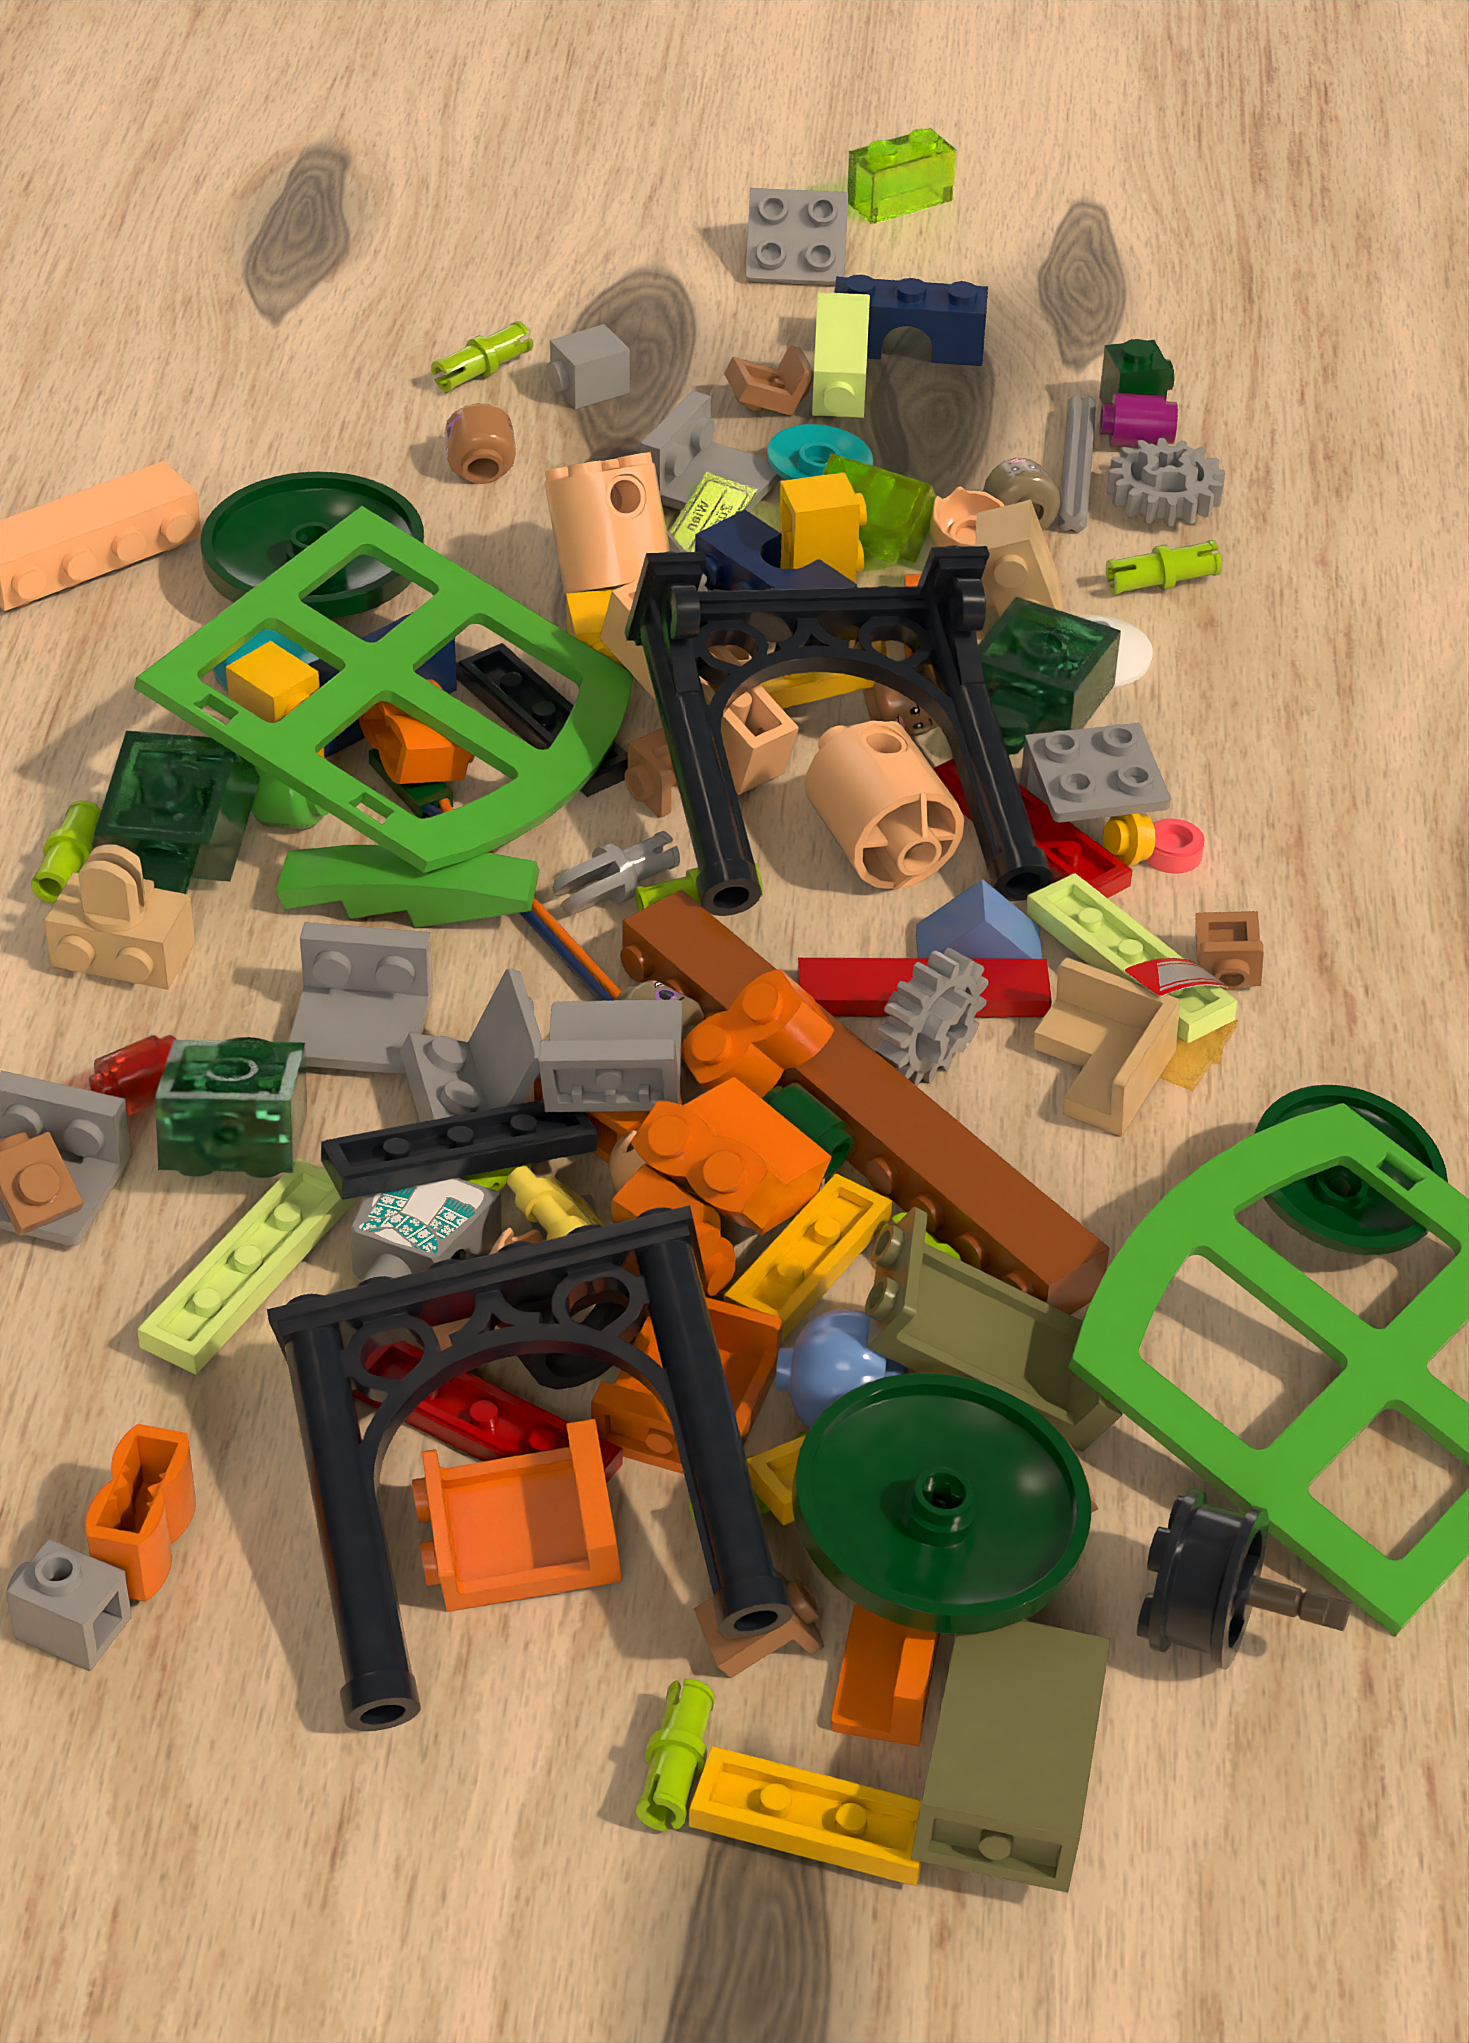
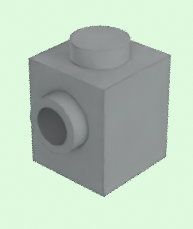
M605 324L550 340V362L546 366L548 382L553 391L560 393L574 409L630 393V349Z
M51 1539L46 1541L30 1562L22 1563L15 1570L6 1591L15 1639L88 1671L93 1669L132 1618L124 1570Z

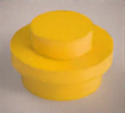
M1146 813L1111 816L1103 828V846L1128 867H1134L1140 861L1147 860L1152 855L1155 847V829L1151 818Z

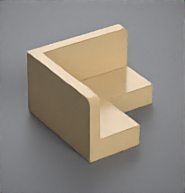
M1064 958L1057 971V999L1034 1031L1035 1050L1082 1067L1081 1072L1064 1096L1063 1115L1122 1137L1176 1052L1180 999L1168 994L1162 997L1157 996L1141 984L1071 958Z

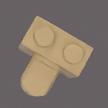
M1027 500L977 513L975 546H987L990 554L981 578L986 598V610L997 609L1008 640L1061 628L1063 586L1032 501Z
M101 845L94 848L80 872L72 873L44 920L51 967L169 990L195 943L190 895L154 888V881L143 879L139 857L128 849L117 845Z

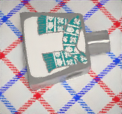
M454 1178L365 1195L350 1233L353 1273L361 1280L359 1284L373 1277L387 1276L396 1278L424 1271L434 1263L442 1260L459 1259L465 1261L489 1255L495 1242L502 1234L500 1192Z

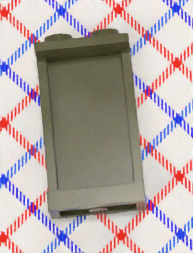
M913 1207L896 1226L888 1224L877 1237L871 1253V1260L876 1264L874 1285L865 1304V1314L870 1316L866 1348L918 1373L956 1375L997 1387L1017 1397L1043 1415L1060 1432L1065 1440L1069 1441L1073 1448L1081 1452L1088 1448L1123 1415L1119 1409L1068 1368L1082 1320L926 1244L925 1234L928 1214L917 1207Z
M1024 1620L991 1631L956 1634L919 1811L911 1860L1068 1893L1080 1841L1111 1638Z

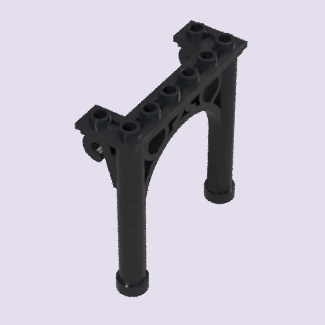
M953 545L931 547L917 586L824 587L820 589L771 588L766 590L698 591L707 561L704 552L667 551L646 553L624 632L627 641H635L636 646H643L699 870V875L696 878V887L701 907L710 914L730 916L744 912L753 907L762 895L721 733L722 717L729 706L749 689L768 680L797 673L828 672L864 678L903 694L923 708L941 728L951 748L992 887L1008 901L1027 900L1029 894L1052 883V870L1046 852L1037 846L982 671L976 631L983 629L986 616V598L981 578L990 555L987 546ZM850 640H856L853 648H849ZM875 641H898L907 645L914 655L897 662L879 653L873 648L871 643ZM768 642H777L774 652L767 654ZM716 645L738 646L749 653L752 659L740 667L715 658L709 653L707 648ZM926 665L932 666L938 686L921 675ZM700 677L720 686L714 694L710 705L706 703Z
M690 1205L676 1209L667 1207L653 1208L641 1213L636 1219L607 1226L584 1225L570 1231L566 1236L534 1244L530 1242H515L502 1247L497 1253L465 1261L459 1259L442 1260L434 1263L424 1271L396 1278L387 1276L373 1277L361 1282L355 1288L327 1295L304 1294L291 1299L286 1305L267 1309L270 1326L289 1367L346 1682L340 1690L344 1721L349 1728L358 1731L389 1729L410 1721L421 1710L416 1679L412 1674L380 1507V1473L387 1449L407 1416L432 1392L466 1371L502 1358L534 1353L580 1355L613 1365L640 1381L663 1406L674 1431L714 1595L712 1604L719 1632L731 1638L754 1637L774 1631L792 1618L793 1609L786 1583L783 1579L776 1577L702 1286L706 1285L707 1281ZM614 1290L623 1293L630 1300L626 1311L601 1331L579 1324L570 1318L569 1313L572 1306L580 1298L588 1294H598L602 1291ZM552 1298V1315L555 1324L543 1323L540 1312L526 1313L513 1307ZM649 1316L662 1367L643 1351L628 1343L642 1330L645 1320ZM470 1318L461 1329L448 1334L452 1346L442 1351L432 1327ZM410 1340L419 1343L424 1348L420 1362L402 1380L370 1374L365 1368L369 1355L376 1348L383 1345ZM354 1389H358L369 1399L382 1402L368 1425L363 1440L361 1438L352 1391Z

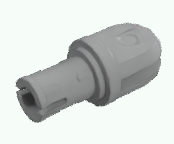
M665 831L658 832L653 837L626 849H621L614 844L607 843L594 849L592 859L567 870L554 880V895L568 893L597 880L598 882L581 889L564 900L560 905L562 909L567 913L576 914L609 899L620 904L634 897L635 887H637L638 882L667 869L678 867L680 863L678 847L676 845L664 851L663 846L673 841V838Z

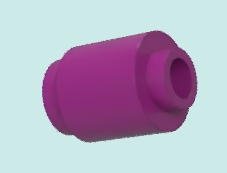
M1114 393L1111 403H1102L1100 435H1109L1110 446L1137 447L1140 440H1144L1148 444L1157 445L1159 438H1165L1168 444H1174L1177 432L1178 404L1177 402L1165 401V397L1159 395Z

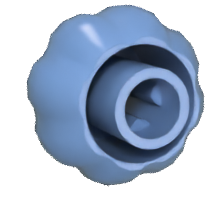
M837 1309L820 1314L806 1324L794 1343L793 1348L781 1347L779 1350L776 1369V1389L789 1391V1397L797 1417L808 1429L811 1428L814 1421L829 1405L850 1390L883 1377L908 1373V1367L866 1348L870 1316L866 1315L863 1311Z

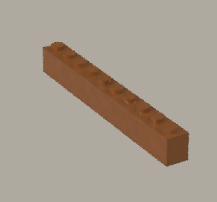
M682 889L622 920L623 949L621 950L620 958L630 978L641 983L649 980L660 982L699 1003L703 1012V1021L716 1013L729 1010L737 995L750 982L767 972L776 970L774 966L701 907ZM818 1004L835 1029L831 1038L810 1060L797 1067L784 1070L774 1087L781 1086L786 1088L791 1084L798 1083L842 1119L847 1125L846 1132L854 1138L853 1148L846 1161L868 1179L876 1192L880 1195L888 1196L905 1212H909L913 1207L927 1212L926 1231L941 1243L951 1246L959 1254L962 1262L1069 1315L1089 1304L1107 1270L1110 1248Z

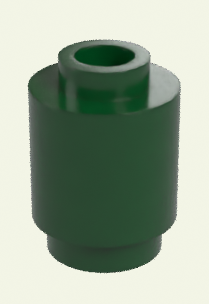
M794 1083L786 1088L776 1086L762 1098L832 1156L823 1179L834 1173L846 1160L854 1145V1138L846 1132V1123L801 1085Z

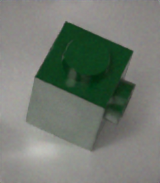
M1131 339L1125 343L1105 345L1099 394L1102 403H1111L1114 393L1164 396L1166 401L1167 391L1172 390L1174 387V369L1170 359L1164 358L1155 340Z

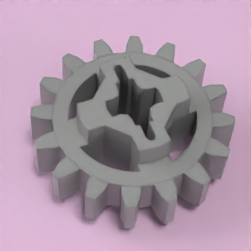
M1159 438L1157 445L1148 444L1144 440H1140L1137 444V450L1124 446L1121 448L1120 457H1112L1107 493L1113 494L1112 503L1114 506L1127 505L1126 515L1131 517L1140 514L1145 517V523L1151 524L1156 518H1162L1167 526H1174L1175 519L1194 524L1196 513L1204 517L1212 516L1213 507H1220L1225 470L1219 469L1220 460L1218 458L1205 459L1206 449L1200 447L1193 450L1187 446V441L1181 440L1176 446H1169L1165 438Z
M947 948L943 954L936 950L932 951L927 966L917 962L913 967V978L909 983L900 981L897 985L898 991H893L885 1006L884 1011L890 1016L888 1022L877 1029L876 1035L884 1040L875 1052L916 1086H918L922 1079L928 1083L932 1082L938 1067L947 1071L951 1066L952 1054L956 1051L964 1052L966 1043H971L977 1032L979 1022L974 1020L976 1012L986 1006L987 1002L986 999L979 995L989 984L988 979L981 976L984 967L952 948Z

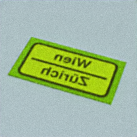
M706 472L669 532L686 552H695V534L744 509L746 510L758 489Z

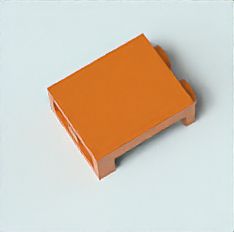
M705 1297L744 1446L776 1376L778 1354L782 1347L783 1322L777 1316L763 1313L754 1308H745ZM649 1316L646 1318L633 1346L650 1356L662 1367ZM623 1370L620 1371L614 1384L601 1381L591 1400V1419H595L598 1436L623 1448V1457L684 1474L672 1425L663 1406L653 1393L640 1381Z
M595 1419L567 1423L570 1447L450 1468H442L440 1466L436 1449L422 1451L425 1477L412 1479V1489L418 1523L431 1521L434 1540L420 1542L423 1569L427 1587L441 1584L447 1612L622 1582Z

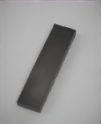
M503 643L456 662V679L524 741L540 750H546L551 747L574 707L572 703ZM614 741L596 773L580 791L589 797L624 781L625 772L628 769V753Z
M543 1099L321 1141V1162L341 1199L345 1200L597 1151L598 1131L585 1112H545Z

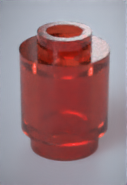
M169 1034L162 1038L150 1035L95 1059V1074L89 1076V1086L93 1092L125 1099L127 1116L179 1094L181 1085L191 1081L192 1072L183 1047L173 1035Z

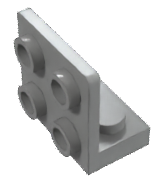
M750 188L746 280L753 283L835 286L836 276L844 277L848 192Z
M693 390L641 442V453L651 452L652 463H655L661 503L670 509H679L687 512L704 483L708 480H715L747 491L748 498L740 511L745 509L751 512L782 477L771 468L768 459L712 442L715 422L711 419V396Z
M1140 723L1115 724L1104 727L1025 735L1020 785L1041 801L1047 803L1055 822L1169 809L1170 794Z
M304 922L300 936L303 989L286 1048L287 1063L297 1066L406 1074L400 1049L409 1032L423 1034L433 991L430 932Z
M505 970L468 1042L455 1040L447 1036L435 1037L409 1032L400 1049V1054L420 1122L521 1104L535 1079L541 1078L538 1059L542 1037L534 1015V1004L532 999L528 997L520 971Z
M679 1000L554 1002L551 1005L549 1040H540L538 1062L545 1112L651 1111L657 1101H669L679 1104L683 1023L682 1002Z
M1 1070L0 1141L18 1133L25 1132L29 1139L50 1132L84 1202L80 1211L23 1235L69 1246H77L81 1243L132 1157L125 1099ZM0 1200V1229L16 1233Z

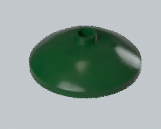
M1314 1085L1289 1092L1271 1104L1264 1112L1254 1131V1134L1293 1117L1344 1103L1448 1183L1443 1158L1426 1130L1412 1116L1394 1103L1358 1088L1342 1085ZM1383 1161L1379 1169L1407 1191L1415 1185L1413 1181L1387 1161ZM1334 1166L1302 1178L1263 1197L1278 1217L1302 1236L1324 1247L1349 1254L1382 1255L1397 1252L1417 1243L1429 1232L1344 1166Z

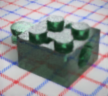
M1015 597L978 644L982 671L1009 755L1018 754L1024 748L1025 735L1084 728L1115 685L1121 630Z
M126 730L94 836L100 845H117L137 855L140 859L143 879L154 881V888L187 894L192 878L231 882L260 776L252 763L211 737Z
M238 1037L224 1041L173 1040L155 1095L158 1170H176L183 1175L193 1177L205 1176L214 1171L245 1172L247 1175L256 1178L273 1177L280 1173H293L307 1116L305 1042H270L255 1037Z

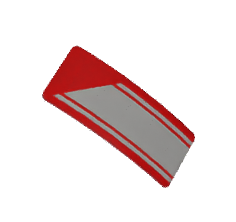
M1160 958L1145 961L1125 969L1128 975L1160 997L1194 986L1213 985L1228 988L1227 985L1198 964L1187 959Z

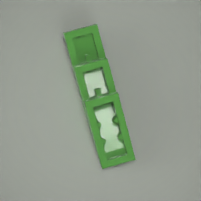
M341 845L288 851L276 893L284 909L342 901L350 919L407 910L415 928L531 911L540 870L536 861L486 852L470 860L423 873L381 845Z

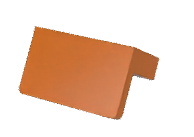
M856 1604L853 1607L831 1714V1730L836 1733L919 1747L940 1633L903 1626L878 1616Z

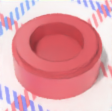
M1175 818L1163 819L1153 823L1155 847L1152 855L1145 860L1150 866L1162 872L1178 874L1189 872L1201 863L1205 839L1198 827L1188 821Z

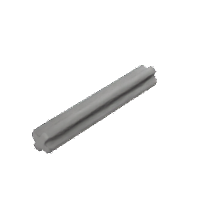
M1076 394L1068 400L1060 490L1061 504L1058 513V526L1063 531L1073 529L1078 533L1087 526L1096 401L1091 396L1081 398Z

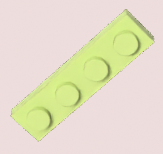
M1076 873L1033 892L1027 897L1026 914L1092 967L1140 984L1125 972L1126 968L1160 958L1184 959ZM1194 986L1168 994L1180 999L1177 1036L1187 1044L1236 1019L1238 1000L1220 986Z
M299 1158L137 1329L139 1347L197 1375L356 1202V1198L342 1200L326 1170Z

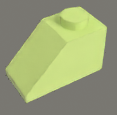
M818 292L812 416L864 418L870 295Z

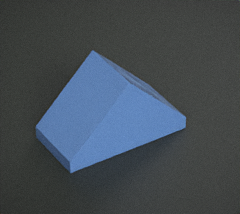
M983 879L916 925L917 958H929L932 951L936 950L943 954L947 948H952L968 958L1042 959L1039 925Z

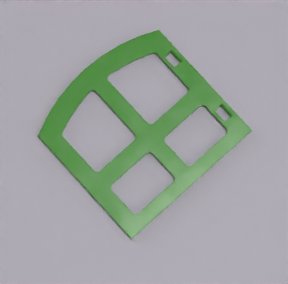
M361 506L138 675L134 689L425 873L470 860L508 844L542 824L571 801L596 773L614 743L628 707L633 675L629 670ZM359 555H369L433 595L432 598L374 643L360 639L301 602L303 598ZM479 624L576 683L579 687V692L563 729L551 747L546 750H540L470 708L414 671L468 626ZM265 629L277 631L339 671L336 676L276 723L262 720L200 680L201 677ZM385 701L395 705L508 776L512 781L462 807L431 818L421 819L344 772L317 753L376 703ZM208 705L230 719V722L225 725L203 711L202 708ZM362 803L386 818V821L381 824L357 809L356 806Z
M1344 1103L1288 1119L1245 1138L1208 1160L1160 1200L1135 1227L1114 1257L1082 1320L1068 1368L1245 1514L1253 1505L1266 1508L1269 1517L1268 1532L1394 1636L1398 1635L1469 1556V1488L1401 1560H1391L1385 1557L1311 1496L1308 1488L1364 1429L1386 1409L1400 1412L1469 1467V1403L1434 1377L1427 1368V1364L1469 1322V1199ZM1383 1161H1387L1413 1181L1415 1185L1407 1191L1379 1169ZM1334 1166H1344L1447 1244L1454 1251L1456 1257L1387 1327L1377 1329L1364 1322L1235 1219L1234 1215L1259 1199L1297 1180ZM1192 1255H1199L1209 1260L1336 1361L1341 1367L1342 1373L1266 1449L1257 1450L1247 1445L1146 1363L1139 1354V1347L1157 1305L1187 1258Z

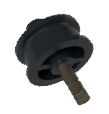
M1191 1489L1185 1496L1178 1495L1170 1513L1168 1528L1159 1526L1152 1539L1147 1569L1158 1574L1154 1593L1148 1592L1143 1601L1138 1618L1137 1636L1149 1639L1150 1648L1160 1652H1166L1173 1643L1211 1654L1212 1666L1226 1670L1232 1664L1238 1652L1253 1607L1292 1618L1298 1615L1300 1620L1344 1631L1351 1603L1309 1590L1303 1593L1301 1588L1261 1578L1268 1536L1269 1517L1267 1509L1253 1505L1246 1515L1208 1505L1205 1492Z

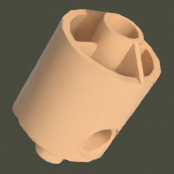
M651 452L605 461L581 463L545 471L547 482H544L564 594L593 589L600 591L620 588L639 579L646 553L670 551L655 463H652Z
M869 721L852 725L848 728L838 725L825 731L818 741L819 751L815 754L806 773L805 792L808 800L860 878L876 888L899 889L917 884L936 873L954 855L963 837L964 816L955 799L903 726L896 721Z

